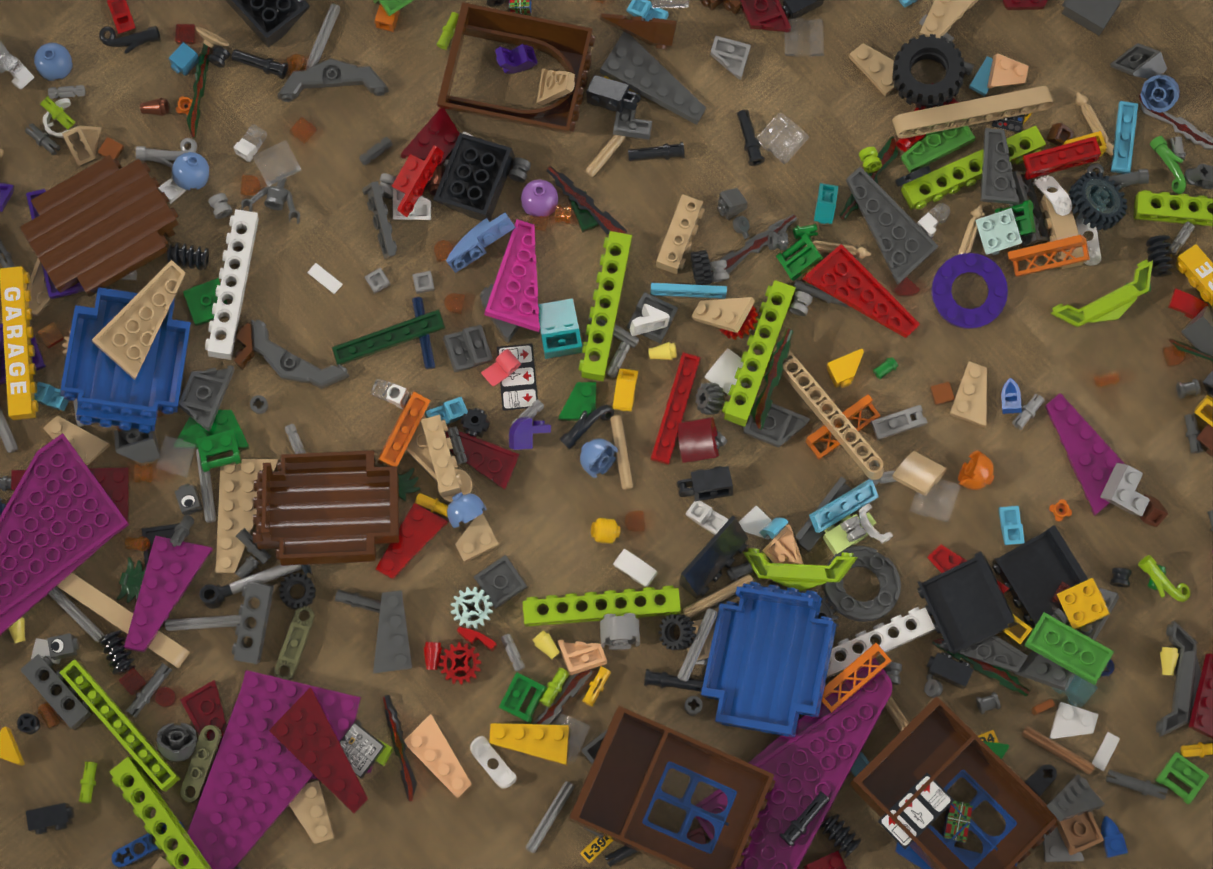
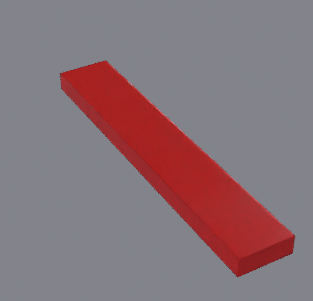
M685 352L682 353L651 455V460L667 465L670 463L678 436V423L683 420L701 360L699 356Z

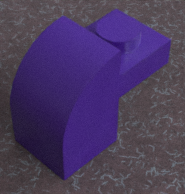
M525 44L513 50L503 47L495 49L497 63L500 67H503L506 74L522 72L538 64L533 47Z
M528 416L519 418L510 428L509 448L514 450L533 449V433H551V425L545 423V420H534L532 424V418Z

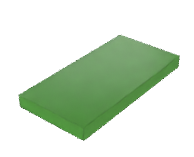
M1045 612L1024 645L1093 685H1096L1114 653L1113 650Z

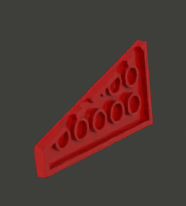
M842 244L802 278L904 338H907L920 326V323Z

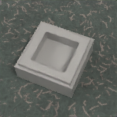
M381 267L365 276V280L374 294L391 285Z
M431 271L412 274L416 294L435 290Z

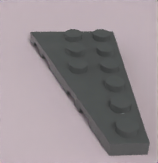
M859 167L846 179V182L898 285L939 246Z

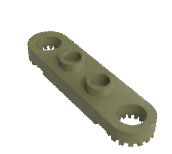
M308 606L299 607L295 611L274 670L277 678L291 680L295 675L315 619L313 610ZM302 611H308L310 613V617L307 621H302L299 619V615ZM287 666L290 668L288 676H280L279 670L281 667Z
M207 725L200 733L181 788V796L185 801H197L202 795L220 739L222 738L221 730L216 725ZM210 729L215 732V738L212 741L207 738V732ZM190 786H193L196 791L193 797L187 794Z

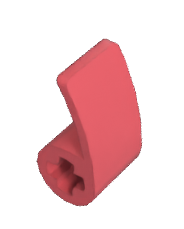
M506 349L496 358V362L482 371L481 374L494 387L516 371L521 363L509 349Z

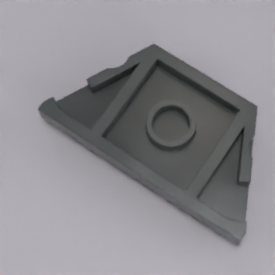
M232 365L228 366L227 369L216 370V368H212L206 371L192 372L179 401V407L207 431H210L235 371Z
M756 397L755 402H754V404H753V407H754L755 403L757 402L758 397ZM762 399L756 412V423L750 413L746 426H743V434L780 448L806 426L810 418L772 403L762 430H759L761 428V415L766 404V400Z

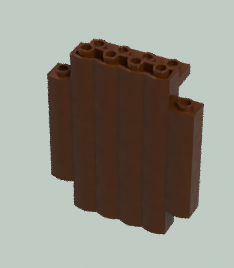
M109 155L31 200L40 216L20 226L59 293L80 282L90 297L97 293L98 287L106 288L168 252L166 245L169 243L163 233L166 232L169 238L175 235L173 228L179 225L176 220L179 216L174 207L169 208L167 205L170 201L164 192L160 193L157 189L160 185L156 178L149 176L148 173L151 170L146 162L141 163L140 159H137L122 168L117 158L112 159Z
M374 450L281 454V462H278L277 465L278 472H273L271 463H263V470L257 472V480H254V491H257V497H254L253 504L257 512L253 514V525L256 526V532H253V543L257 544L258 549L276 548V559L280 560L281 566L375 562L376 544L399 543L397 466L375 467Z

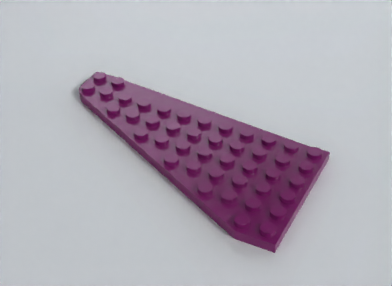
M63 433L36 452L0 516V635L114 535L129 525Z
M874 657L872 659V665L880 666L879 662ZM862 667L857 671V678H866L869 667ZM884 669L832 713L822 702L819 718L804 715L798 720L795 738L779 736L749 762L774 774L773 780L776 782L772 791H769L765 796L768 801L764 810L758 813L757 817L760 820L756 829L750 832L749 836L752 837L749 847L743 849L741 854L744 856L742 864L735 869H798L892 695V682ZM846 680L842 684V691L852 690L854 680ZM831 693L825 698L831 706L838 701L839 693ZM717 789L695 806L717 814L725 810L728 799L723 791ZM820 791L823 792L830 801L826 803L808 824L806 833L801 834L794 842V847H791L779 836L780 833H784L792 820H797ZM695 816L712 840L715 835L712 823L699 816Z
M246 670L236 704L187 832L212 869H235L314 776L269 731L272 726L312 687L340 742L356 721L361 697ZM188 856L183 860L185 866L189 862Z

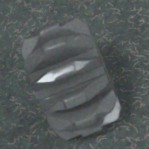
M716 383L701 384V387L697 389L698 394L695 395L697 397L695 403L698 404L697 410H700L705 415L718 414L723 409L722 404L725 403L723 400L725 396L723 388Z

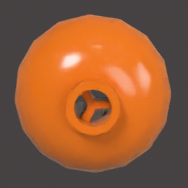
M974 451L969 456L971 458L969 463L964 462L958 481H960V485L967 489L980 490L993 482L994 466L989 457L980 451Z

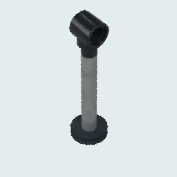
M280 564L222 587L220 584L216 586L212 584L205 585L201 588L199 596L206 607L216 609L220 607L226 597L242 592L244 585H247L250 581L266 583L300 569H303L306 576L307 573L312 574L310 564L281 566ZM215 594L212 599L208 600L209 595Z

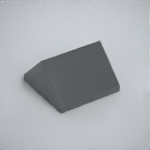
M1205 306L1181 333L1200 352L1212 356L1213 311L1208 306Z

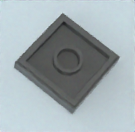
M506 555L473 576L481 589L485 591V595L491 597L489 601L493 603L495 609L528 588Z

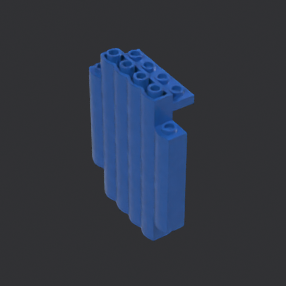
M98 287L95 308L75 305L60 393L66 400L74 401L77 399L76 419L81 424L91 425L92 423H98L101 427L105 428L119 426L122 430L136 428L142 433H150V431H155L158 410H161L164 414H173V412L178 411L191 322L172 319L175 299L172 301L135 380L92 342V339L138 293Z
M757 582L743 583V587H737L736 595L740 598L739 606L737 603L727 601L726 604L720 603L701 695L708 699L719 700L715 722L720 725L795 738L799 714L819 718L837 625L829 617L821 616L818 619L822 598L817 592L807 590L806 593H802L795 588L783 590L776 585L763 587Z

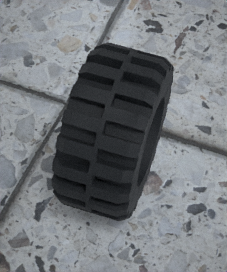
M925 34L919 35V39L915 37L909 39V44L904 43L901 46V51H898L895 56L893 65L895 90H899V96L902 99L906 98V103L909 105L915 103L916 108L921 109L922 106H927L928 109L934 105L939 107L943 106V102L948 104L952 101L953 96H957L963 83L965 62L964 58L961 57V51L959 48L955 49V44L952 41L946 42L945 37L936 38V34H930V37H925ZM931 59L939 62L945 68L946 76L938 83L923 84L912 76L911 68L918 61Z

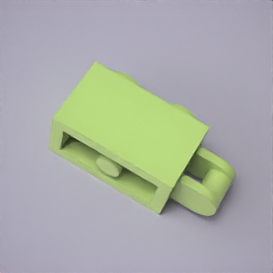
M869 512L866 513L871 525H876L877 523ZM848 515L847 517L843 518V519L840 520V521H841V523H843L844 521H846V520H848V519H850V518H852V517H851V515ZM832 525L824 531L826 534H824L823 540L835 555L848 547L854 546L869 534L866 532V535L849 542L846 531L842 530L840 525L836 527Z

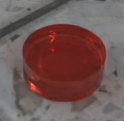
M162 687L156 692L155 700L162 707H170L175 703L176 694L171 688Z

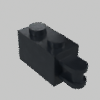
M594 75L586 90L587 103L620 113L623 108L635 110L637 103L641 100L639 94L629 91L628 84Z
M718 466L707 470L699 469L691 472L690 479L679 480L676 483L680 489L678 492L679 496H694L695 502L733 496V484L729 466Z

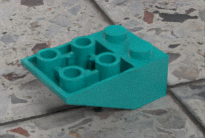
M573 298L538 304L540 333L545 359L582 353V342Z

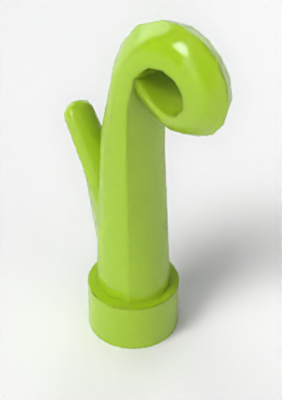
M1147 555L1140 560L1138 566L1148 573L1162 598L1165 597V591L1177 601L1184 602L1189 599L1190 588L1188 585L1180 583L1175 588L1156 565L1157 562L1151 555Z

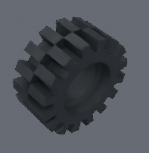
M707 251L691 252L695 284H711L712 274Z
M292 573L289 577L286 576L284 578V582L282 581L280 584L281 588L279 587V595L287 607L295 610L313 603L312 600L313 598L315 599L316 589L310 578L300 573L295 575ZM297 584L305 588L304 595L299 599H295L290 595L291 588Z
M683 614L666 616V619L662 620L664 624L659 625L662 630L658 631V634H662L659 637L660 641H664L662 645L667 646L666 648L671 650L689 648L691 646L689 643L694 642L692 637H696V634L693 633L696 627H692L694 622L689 621L691 618ZM676 625H678L680 628V637L678 640L674 636V628Z

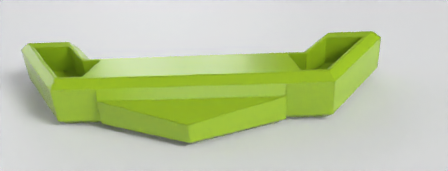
M1146 259L1137 264L1138 268L1134 271L1133 282L1080 309H1076L1068 304L1063 306L1061 303L1053 307V312L1050 314L1077 328L1088 322L1118 320L1136 301L1138 296L1149 291L1153 261L1148 262Z
M748 548V552H743L758 578L772 579V581L788 588L798 589L799 592L826 584V582H840L858 558L853 557V553L842 552L841 556H836L829 566L770 563L765 553H759L760 549Z

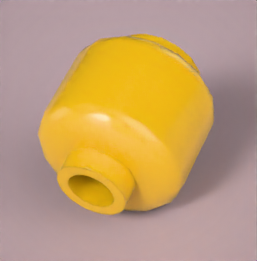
M598 518L591 525V537H594L596 542L611 544L620 536V526H617L615 519Z

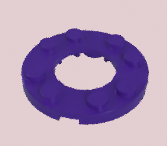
M963 253L948 259L937 270L932 282L931 295L939 315L944 320L959 328L975 329L989 324L999 316L1007 301L1008 286L1002 270L994 261L980 254ZM967 272L976 273L981 276L988 287V296L984 304L974 309H966L959 306L953 299L951 292L952 284L956 277Z

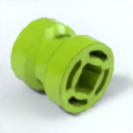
M866 147L859 152L863 168L867 173L875 172L882 167L875 147Z

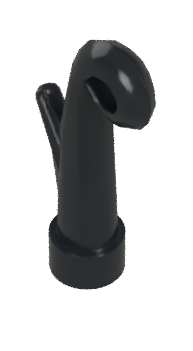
M106 26L100 30L99 38L107 46H128L124 51L125 54H128L134 48L144 43L159 41L160 33L158 27L153 26L148 27L147 30L115 39V30L110 26ZM107 32H110V33H111V36H110L109 39H107V38L105 37V34H106Z
M600 406L589 415H587V411H583L574 427L560 438L561 442L570 450L576 445L575 442L599 418L602 421H608L614 416L613 406Z

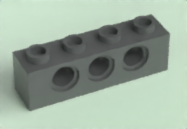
M253 581L244 585L242 596L245 597L244 605L241 604L239 609L241 621L240 624H237L235 635H238L237 643H234L232 647L234 660L253 664L260 663L274 585ZM254 597L260 601L258 608H254L251 604V600ZM249 617L255 618V627L248 625ZM246 636L251 637L253 640L251 647L246 646L244 643Z
M36 655L20 669L21 672L71 729L76 730L93 715L89 710L90 707L84 700L81 701L78 698V693L71 685L68 686L64 682L65 678L59 673L60 671H55L51 667L54 663L47 656ZM49 672V678L46 681H42V674ZM57 686H61V694L55 696L54 689ZM74 700V708L67 710V703Z

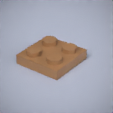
M1084 812L1082 815H1075L1073 818L1061 822L1057 821L1059 824L1057 829L1070 856L1104 841L1091 812Z

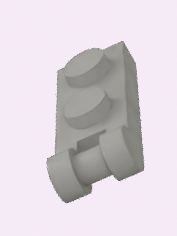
M921 405L871 421L877 440L926 425L928 422L926 417L922 415L923 409ZM910 415H915L916 420L912 421Z

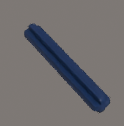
M422 297L413 298L415 318L424 315L425 310ZM428 334L419 338L424 365L427 370L435 368L430 336Z

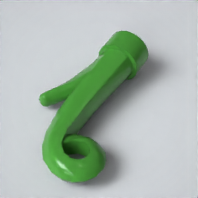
M1158 136L1150 142V146L1154 152L1158 153L1176 177L1171 184L1172 190L1177 194H1182L1186 189V179L1178 162L1182 163L1183 159L1175 155L1168 148L1163 136Z

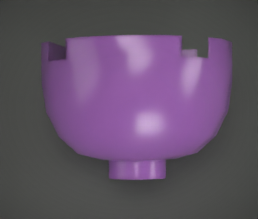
M539 179L529 182L522 191V208L532 217L542 216L543 218L553 214L558 205L557 190L553 184L546 180Z

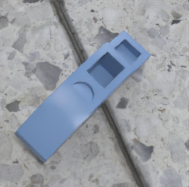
M506 212L491 222L488 218L484 219L457 243L446 259L447 263L455 273L486 254L485 247L515 229L514 223Z

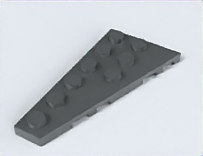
M622 33L599 73L614 81L628 84L629 89L697 125L706 107L630 34Z
M1100 588L1099 590L1106 602V606L1111 613L1119 599L1118 593ZM1109 615L1076 630L1096 640ZM1035 651L1028 655L1018 673L1014 672L1016 675L1063 691H1067L1075 677L1074 673Z

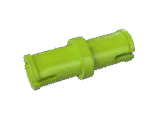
M452 12L446 26L442 28L443 32L436 45L443 50H447L454 36L459 17L458 13Z
M49 96L40 103L52 115V118L59 121L67 130L76 123L64 112V108L55 104Z
M559 667L553 680L547 684L548 688L540 699L543 705L551 707L557 694L561 693L562 686L570 675L567 670Z
M85 762L83 779H80V784L82 785L78 802H92L93 787L96 786L95 775L98 763Z

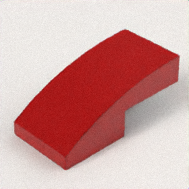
M107 0L118 34L136 29L127 1Z
M1175 288L1168 308L1185 313V317L1194 319L1209 304Z
M463 627L457 629V633L471 645L478 640L491 652L497 647V643L484 634Z

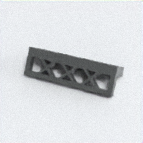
M1013 171V179L1016 184L1015 189L1019 199L1018 204L1029 200V196L1034 207L1032 211L1034 213L1036 233L1021 236L1022 246L1028 247L1036 242L1050 241L1031 179H1025L1026 171ZM1024 211L1014 213V217L1024 215Z
M841 477L816 510L852 490V488L845 484L846 479ZM809 518L795 536L796 543L809 553L825 533V530L820 533L815 532L812 521Z

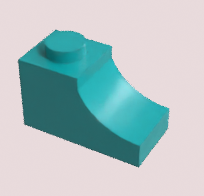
M820 183L814 221L821 224L833 223L838 186Z

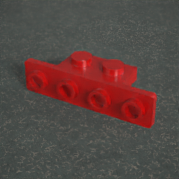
M435 145L425 161L410 154L391 186L405 194L397 208V211L405 217H408L413 211L415 203L423 194L424 188L432 178L437 165L442 161L444 152Z

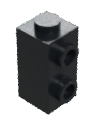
M783 0L782 8L785 15L789 16L792 21L822 6L824 0Z
M945 652L937 653L934 657L931 656L926 665L929 667L928 674H932L961 689L967 686L974 670L970 668V664L962 660L957 662L952 659L951 655Z
M60 803L26 811L28 830L35 832V835L47 833V829L55 828V830L66 829L67 825L73 824L72 818L75 817L73 807H70L68 803Z

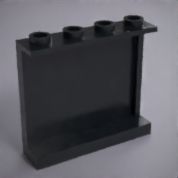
M1055 525L992 561L994 572L996 575H1000L1004 581L1002 583L1010 588L1007 592H1011L1014 597V605L1017 609L1022 610L1024 621L1028 626L1031 625L1033 629L1044 612L1051 616L1057 608L1062 612L1064 611L1057 596L1058 593L1089 580Z
M981 551L974 554V558L924 582L918 581V593L922 599L925 598L928 604L925 608L930 616L933 615L936 621L933 625L937 633H941L944 638L941 641L946 652L950 651L953 655L1017 625L993 571Z

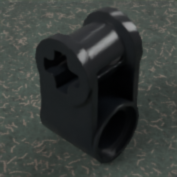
M1043 765L1024 782L1040 797L1057 777V771L1052 765ZM1043 770H1044V771H1046V770H1049V771H1050V773H1049L1050 778H1049V777H1047V778H1044V777H1043V775H1044Z

